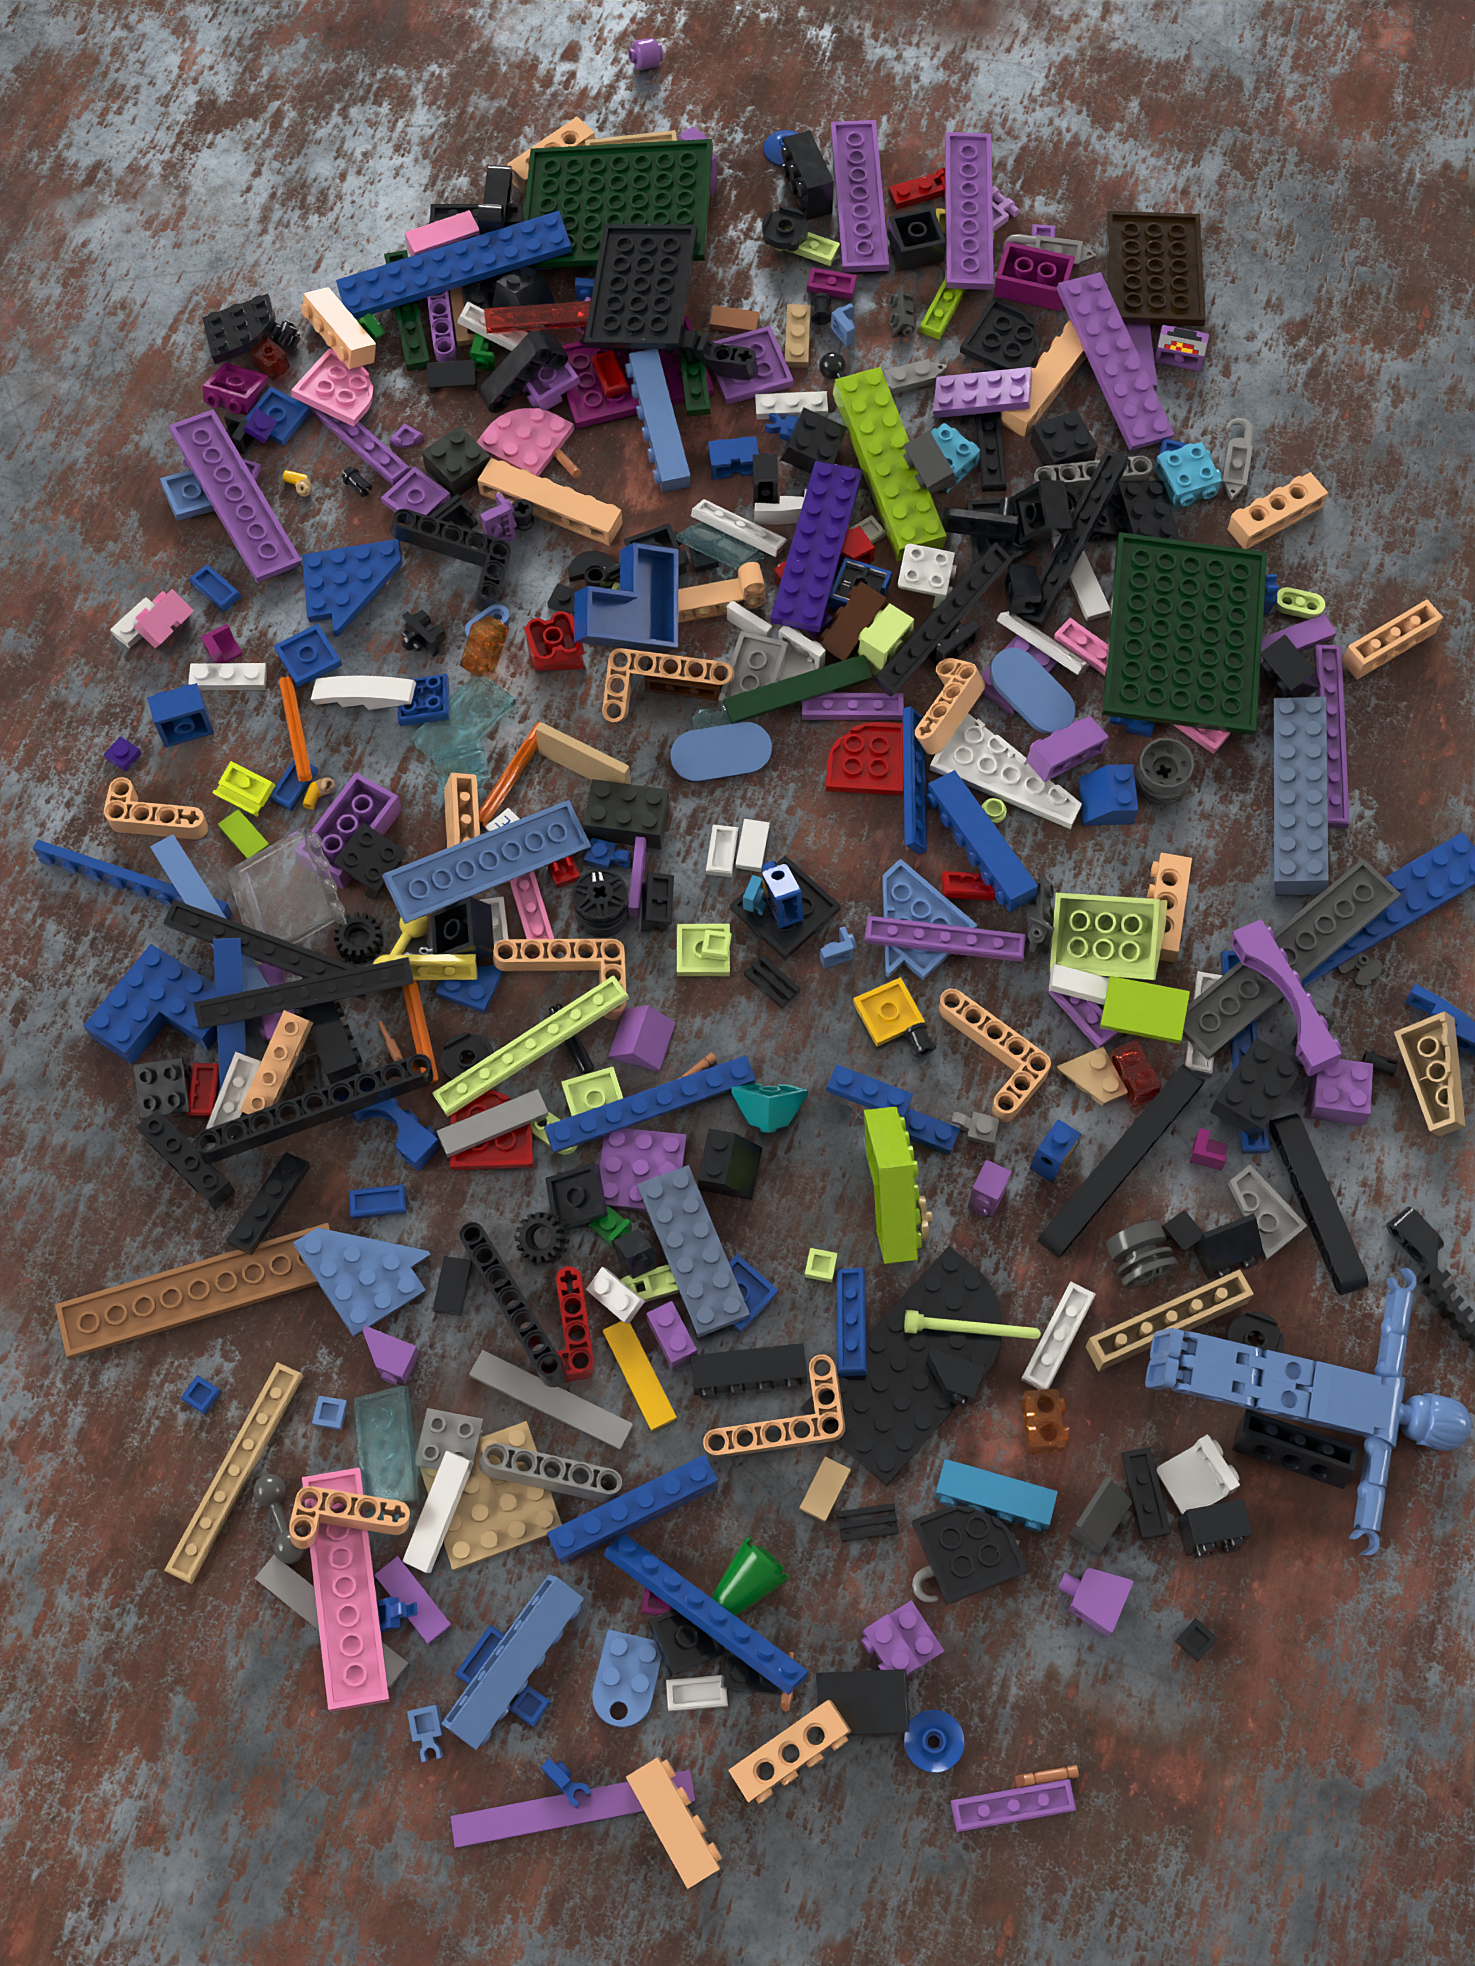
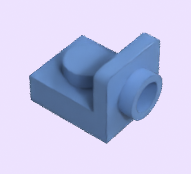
M851 303L837 308L832 312L831 329L845 347L854 343L856 327L853 323L854 306Z
M845 926L839 929L840 943L831 942L820 949V962L823 969L853 960L854 949L857 948L853 934H848Z

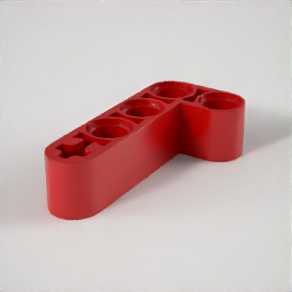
M566 1266L559 1270L556 1275L566 1350L556 1352L567 1373L564 1382L589 1378L594 1372L595 1364L582 1278L576 1268ZM572 1278L574 1293L569 1294L567 1279ZM572 1304H577L581 1307L580 1311L576 1314H569L566 1312V1309ZM576 1331H581L585 1334L584 1338L580 1341H573L570 1339V1336ZM585 1358L589 1363L585 1368L578 1369L574 1366L575 1361Z

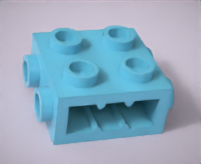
M943 423L938 429H933L931 434L952 468L957 485L979 464L981 450L978 449L975 443L969 442L961 436L955 428H951ZM953 487L944 489L942 491H944L947 494Z
M1202 442L1186 444L1180 449L1164 451L1157 456L1154 471L1159 481H1163L1167 497L1173 508L1181 505L1188 506L1194 501L1203 498L1210 499L1218 493L1222 483V475L1215 468L1212 462V455L1209 450H1206Z

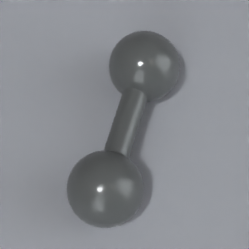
M266 1474L256 1481L253 1490L254 1497L260 1505L270 1507L279 1532L274 1542L276 1557L283 1563L293 1564L304 1557L307 1548H297L290 1540L289 1524L281 1505L287 1492L284 1480L278 1475ZM295 1532L297 1536L304 1537L300 1532Z

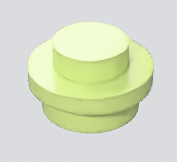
M997 798L988 799L981 806L993 823L1001 822L1006 816V806Z

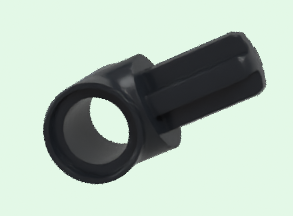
M620 562L607 568L599 564L588 566L584 572L585 587L608 588L612 586V581L620 578Z

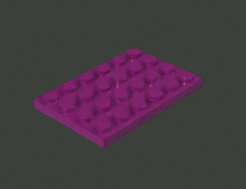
M687 315L684 319L683 328L691 332L693 328ZM580 341L562 345L569 357L568 363L581 382L565 392L576 429L637 414L636 406H639L638 399H633L631 385L634 384L633 379L628 378L626 372L629 354L625 353L624 348H620V351H614V354L629 386V392L606 398L590 357L611 350L586 348L585 345L580 344ZM661 349V352L658 353L672 405L684 403L680 358L677 357L675 349H672L671 354H666L665 349ZM705 365L709 396H713L714 388Z

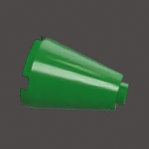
M747 1536L742 1542L711 1596L714 1601L734 1616H737L790 1578L789 1573L781 1574L784 1567L762 1545L759 1548L751 1545L755 1540L750 1536Z

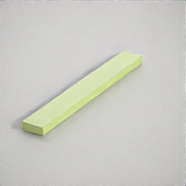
M613 975L432 1093L447 1117H449L629 999L628 994Z

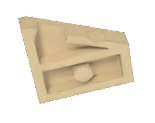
M1104 1047L1063 1063L1056 1068L1060 1076L1065 1075L1076 1084L1075 1087L1084 1093L1090 1094L1092 1099L1101 1106L1124 1098L1128 1094Z

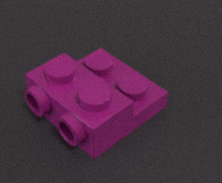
M225 362L203 385V402H206L212 408L222 407L228 409L232 414L247 415L257 404L258 394L268 384V375Z

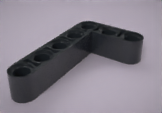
M399 509L395 512L390 526V533L395 539L482 567L474 596V605L482 612L489 606L496 604L511 554V548L507 542L409 509ZM483 595H487L491 599L485 598Z

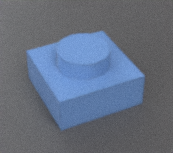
M318 1396L312 1420L313 1426L342 1431L348 1402L346 1400Z

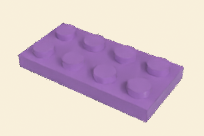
M1031 367L937 377L933 408L934 417L941 418L1030 409Z

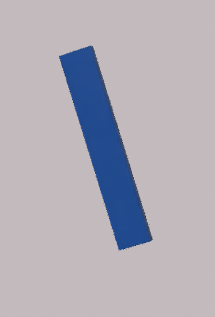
M910 706L903 709L905 846L920 855L927 851L925 750L915 736V729L924 716Z
M241 938L213 939L216 998L243 992ZM245 1020L217 1026L220 1090L235 1052L246 1056Z

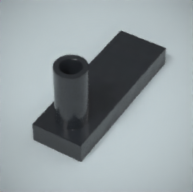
M1004 497L1000 500L998 514L945 507L942 525L944 531L949 533L1015 541L1018 516H1013L1011 498Z

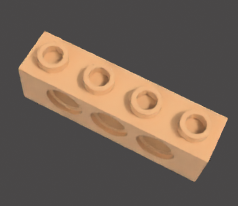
M575 117L531 148L586 146L585 140L595 139V132L578 117ZM530 149L507 164V166H512V183L525 195Z
M1311 472L1302 477L1297 476L1290 484L1283 488L1277 487L1270 495L1256 499L1250 506L1244 509L1236 510L1230 517L1227 530L1243 549H1248L1322 508L1328 492Z
M1427 599L1349 645L1342 663L1358 680L1435 634L1443 616Z
M1161 853L1158 862L1153 861L1150 876L1155 877L1154 885H1149L1147 899L1167 900V905L1170 907L1166 913L1165 930L1167 932L1164 933L1159 960L1175 962L1179 952L1192 858ZM1164 881H1169V882H1171L1174 886H1167V885L1164 884L1163 882H1164Z
M285 1010L283 1011L240 1109L241 1112L251 1114L279 1103L313 1022Z
M827 1700L728 1771L747 1801L753 1802L756 1800L760 1804L774 1794L771 1790L780 1782L785 1786L799 1776L796 1771L801 1767L807 1765L808 1768H811L823 1759L821 1753L832 1747L833 1751L847 1743L849 1740L846 1736L852 1731L833 1702ZM815 1727H820L825 1734L823 1742L819 1745H814L809 1738L810 1731ZM791 1744L796 1745L800 1752L798 1760L793 1763L788 1762L784 1755L785 1749ZM765 1762L771 1763L774 1767V1775L767 1781L760 1776V1767Z

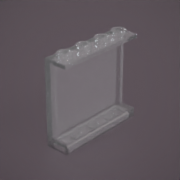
M302 827L227 870L243 925L295 944L334 921L343 926L347 924L344 917V906L339 901L336 893L338 890L337 885L329 872L330 863L323 854L321 848L323 843L317 833Z

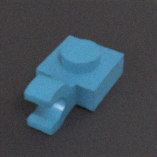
M752 875L743 896V909L753 912L755 908L758 910V914L762 915L766 907V902L763 900L766 890L762 888L763 878Z

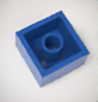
M197 683L186 684L178 689L158 692L153 696L147 697L154 724L165 748L214 734L208 709Z

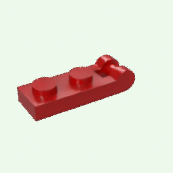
M940 168L936 173L889 186L888 194L896 210L945 196V168Z

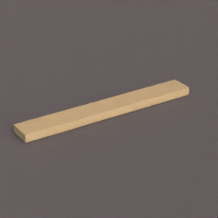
M278 1362L276 1363L164 1570L165 1572L189 1584L193 1583L304 1377L302 1373Z

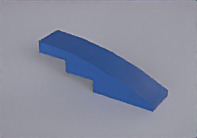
M1415 984L1408 994L1405 1003L1428 1013V1018L1444 1011L1455 1018L1458 1049L1475 1056V1022L1440 996Z

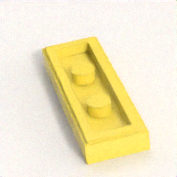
M476 954L395 955V960L409 957L413 980H477Z

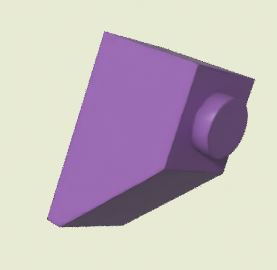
M364 1326L363 1333L376 1368L381 1374V1379L395 1385L397 1381L406 1384L420 1354L417 1347Z

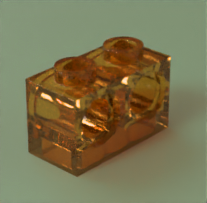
M490 615L473 623L459 665L478 678L494 671L497 668L509 627Z
M1059 1389L1024 1391L1021 1399L1027 1453L1062 1452L1065 1443H1069L1068 1426H1063L1062 1415L1066 1413L1064 1397H1059ZM1041 1401L1047 1402L1051 1406L1052 1411L1048 1413L1041 1412L1037 1407V1403ZM1045 1429L1052 1431L1055 1439L1053 1441L1044 1440L1040 1435V1431Z

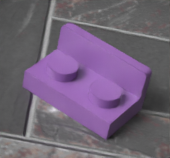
M501 493L495 494L497 507L490 508L480 514L483 533L508 542L516 538L514 528L517 527V524L512 515L514 508L509 499L505 500Z

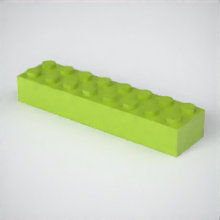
M881 367L835 379L833 397L843 423L848 427V436L860 467L863 470V475L896 561L903 560L907 544L943 549L946 533L932 497L926 487L920 488L915 479V475L918 474L914 466L909 468L903 458V454L906 453L904 445L910 441Z

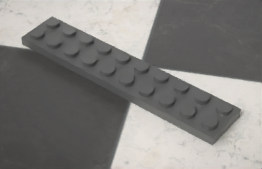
M1362 858L1275 931V942L1279 949L1282 948L1286 952L1292 971H1297L1302 981L1400 898L1401 893ZM1240 961L1187 1006L1182 1035L1209 1060L1284 997V995L1267 977L1252 968L1242 965Z

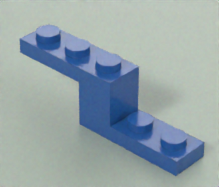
M836 1064L826 1086V1092L870 1109L897 1106L899 1117L904 1116L906 1131H908L911 1141L947 1155L951 1154L960 1128L910 1109L913 1093Z

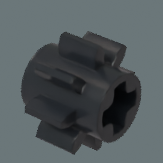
M283 320L281 324L275 322L271 331V335L274 336L272 342L285 350H288L290 345L296 348L301 339L300 334L297 333L299 328L288 320Z

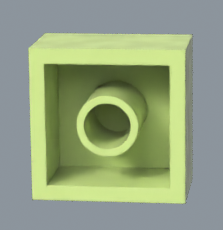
M890 603L884 611H878L872 625L869 628L865 627L858 638L860 644L857 653L859 656L864 655L870 672L875 676L913 634L914 618Z

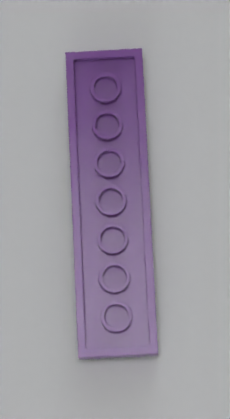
M876 120L831 122L842 272L889 271Z
M945 133L946 288L993 290L991 134Z
M1101 272L1058 283L1056 289L1129 451L1160 443L1165 438L1171 440L1175 434Z
M212 409L169 425L170 434L256 583L301 566V558L215 411Z

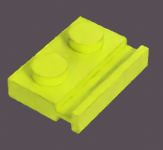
M231 761L218 782V788L213 791V794L258 817V811L261 807H264L276 785Z

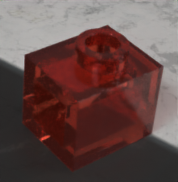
M265 337L258 346L249 351L253 365L263 374L268 375V378L272 381L283 375L290 368L286 351L268 337Z

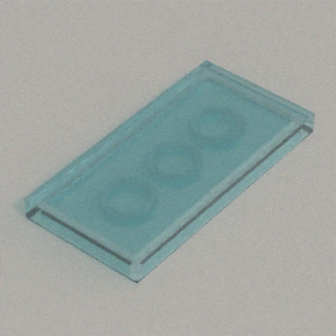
M477 671L449 698L450 719L424 723L409 737L410 742L448 771L516 704V700L480 671Z
M403 1385L354 1398L363 1495L397 1500L403 1503L418 1501L419 1493L409 1387ZM365 1508L366 1512L374 1511L373 1509Z

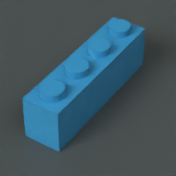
M945 1459L934 1498L939 1499V1503L947 1507L957 1505L974 1507L977 1510L996 1516L1002 1523L1013 1524V1521L1025 1524L1024 1528L1027 1530L1041 1532V1530L1047 1531L1050 1525L1058 1491Z

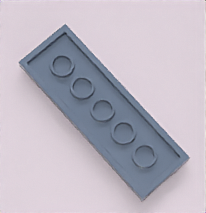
M689 1165L637 1184L697 1337L750 1318L749 1310Z

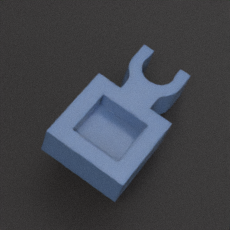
M439 1704L407 1711L412 1741L422 1740V1748L420 1750L421 1761L426 1762L429 1760L427 1755L429 1748L435 1750L437 1759L442 1758V1747L436 1740L437 1736L444 1735Z

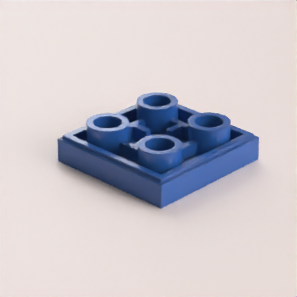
M441 674L411 679L416 682L411 704L398 706L399 725L407 726L450 719L448 675Z

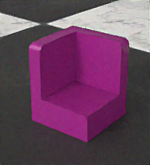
M228 624L201 636L205 650L213 663H228L243 654Z
M1199 1128L1195 1136L1189 1162L1221 1171L1227 1159L1225 1156L1227 1144L1209 1139L1210 1131Z

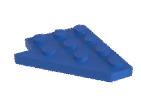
M393 539L302 554L307 618L309 622L332 619L333 632L335 636H339L403 565L400 541Z

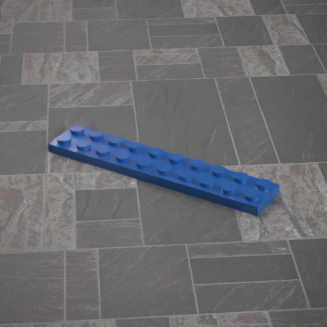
M556 211L336 280L342 304L355 319H358L368 313L381 312L573 251L560 211Z
M1461 832L1385 877L1401 893L1400 898L1302 980V988L1307 987L1359 953H1364L1475 887V846L1466 835Z

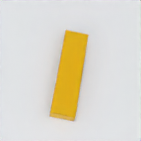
M620 1321L602 1330L651 1432L676 1421L677 1417L631 1324Z

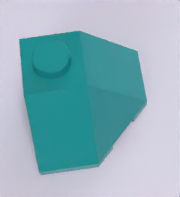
M750 1083L731 1087V1093L749 1125L759 1127L760 1131L766 1133L776 1132V1128L788 1126L808 1096V1090L792 1085L778 1084V1087H762V1084Z

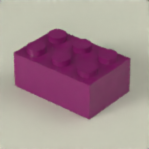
M1006 242L996 275L993 296L1062 311L1063 302L1056 287L1060 282L1071 280L1075 257Z

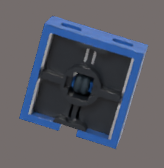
M845 557L831 590L828 608L838 610L841 606L845 607L850 600L847 598L849 592L854 585L859 586L861 582L885 597L891 584L892 572Z

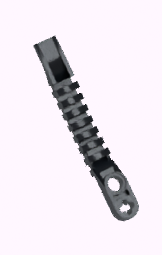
M585 324V330L583 332L582 337L579 339L580 344L585 345L584 339L587 324ZM683 328L680 349H675L677 357H683V353L686 351L688 361L694 362V359L698 358L722 377L751 380L757 376L756 354L751 348L714 343L710 340L709 333H702V336H700L697 330L688 332L686 328ZM599 348L604 350L620 351V348ZM624 348L625 353H631L632 348ZM665 349V353L671 354L672 349Z
M1408 1206L1386 1224L1387 1230L1421 1267V1272L1416 1277V1284L1420 1285L1424 1281V1290L1422 1291L1426 1298L1430 1296L1433 1300L1431 1305L1435 1309L1439 1307L1442 1311L1439 1315L1444 1320L1448 1318L1451 1322L1449 1326L1453 1330L1457 1329L1460 1332L1458 1337L1463 1341L1466 1339L1470 1343L1468 1347L1474 1351L1475 1320L1470 1322L1467 1319L1474 1310L1468 1306L1461 1312L1458 1307L1465 1300L1460 1295L1454 1301L1450 1299L1451 1294L1457 1287L1453 1283L1446 1289L1442 1286L1451 1276L1448 1270L1441 1273L1438 1269V1251L1444 1247V1242L1430 1224L1414 1208Z

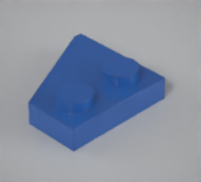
M495 965L478 966L477 980H441L435 992L436 996L486 1013L505 971L497 969Z

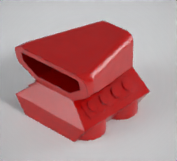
M558 611L552 615L551 619L534 618L526 626H523L528 652L535 671L580 670L586 668L582 657L585 654L583 643L574 642V618L572 613L568 614L564 611Z

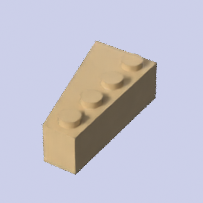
M1444 1011L1395 1031L1394 1034L1429 1131L1438 1136H1443L1464 1128L1465 1117L1455 1018Z

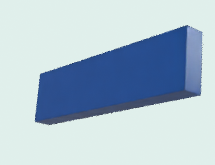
M864 1267L837 1269V1372L839 1377L867 1375L866 1271Z

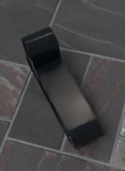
M488 165L483 204L478 205L480 235L507 227L513 181L512 166Z
M537 330L528 333L479 388V393L489 412L497 413L505 409L543 366L551 369L561 368L568 362L569 357L556 336Z

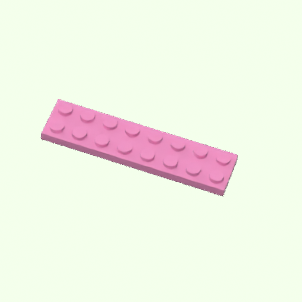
M360 1468L302 1477L303 1488L313 1486L364 1495ZM312 1498L304 1500L305 1508H313L317 1504V1501ZM337 1503L331 1507V1510L334 1513H342L346 1510V1506ZM366 1509L360 1512V1515L364 1518H367ZM320 1523L317 1538L310 1547L328 1710L329 1712L389 1702L369 1533L367 1530Z

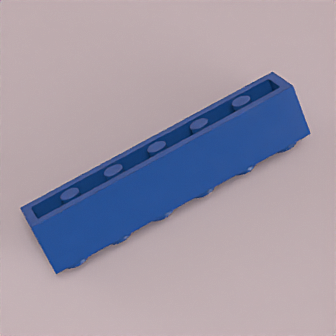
M954 770L928 783V795H926L929 805L931 808L937 809L943 825L946 828L949 827L953 832L957 845L959 847L963 846L970 863L974 867H978L984 883L987 886L992 885L998 903L1001 906L1005 905L1010 913L1037 898L1038 885L957 772Z
M704 1454L547 1532V1535L562 1566L622 1536L624 1533L626 1534L718 1488V1480Z

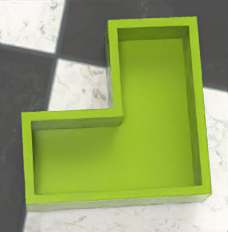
M897 1106L864 1110L866 1157L874 1185L876 1232L884 1264L918 1260L917 1249L922 1248L920 1231L918 1232L917 1225H921L919 1208H916V1202L920 1201L918 1184L915 1185V1178L919 1174L917 1161H914L913 1146H910L909 1133L906 1131L904 1116L899 1117Z

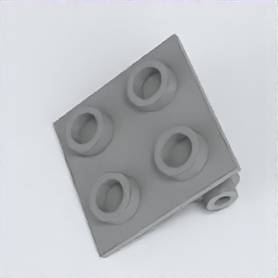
M427 1408L414 1465L439 1470L446 1451H451L474 1462L478 1441L483 1434L481 1429L483 1419Z

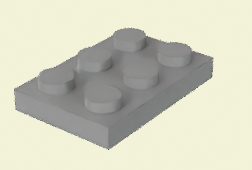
M741 631L730 662L734 669V678L729 684L722 686L718 698L719 703L723 704L724 698L778 682L790 646L789 643Z

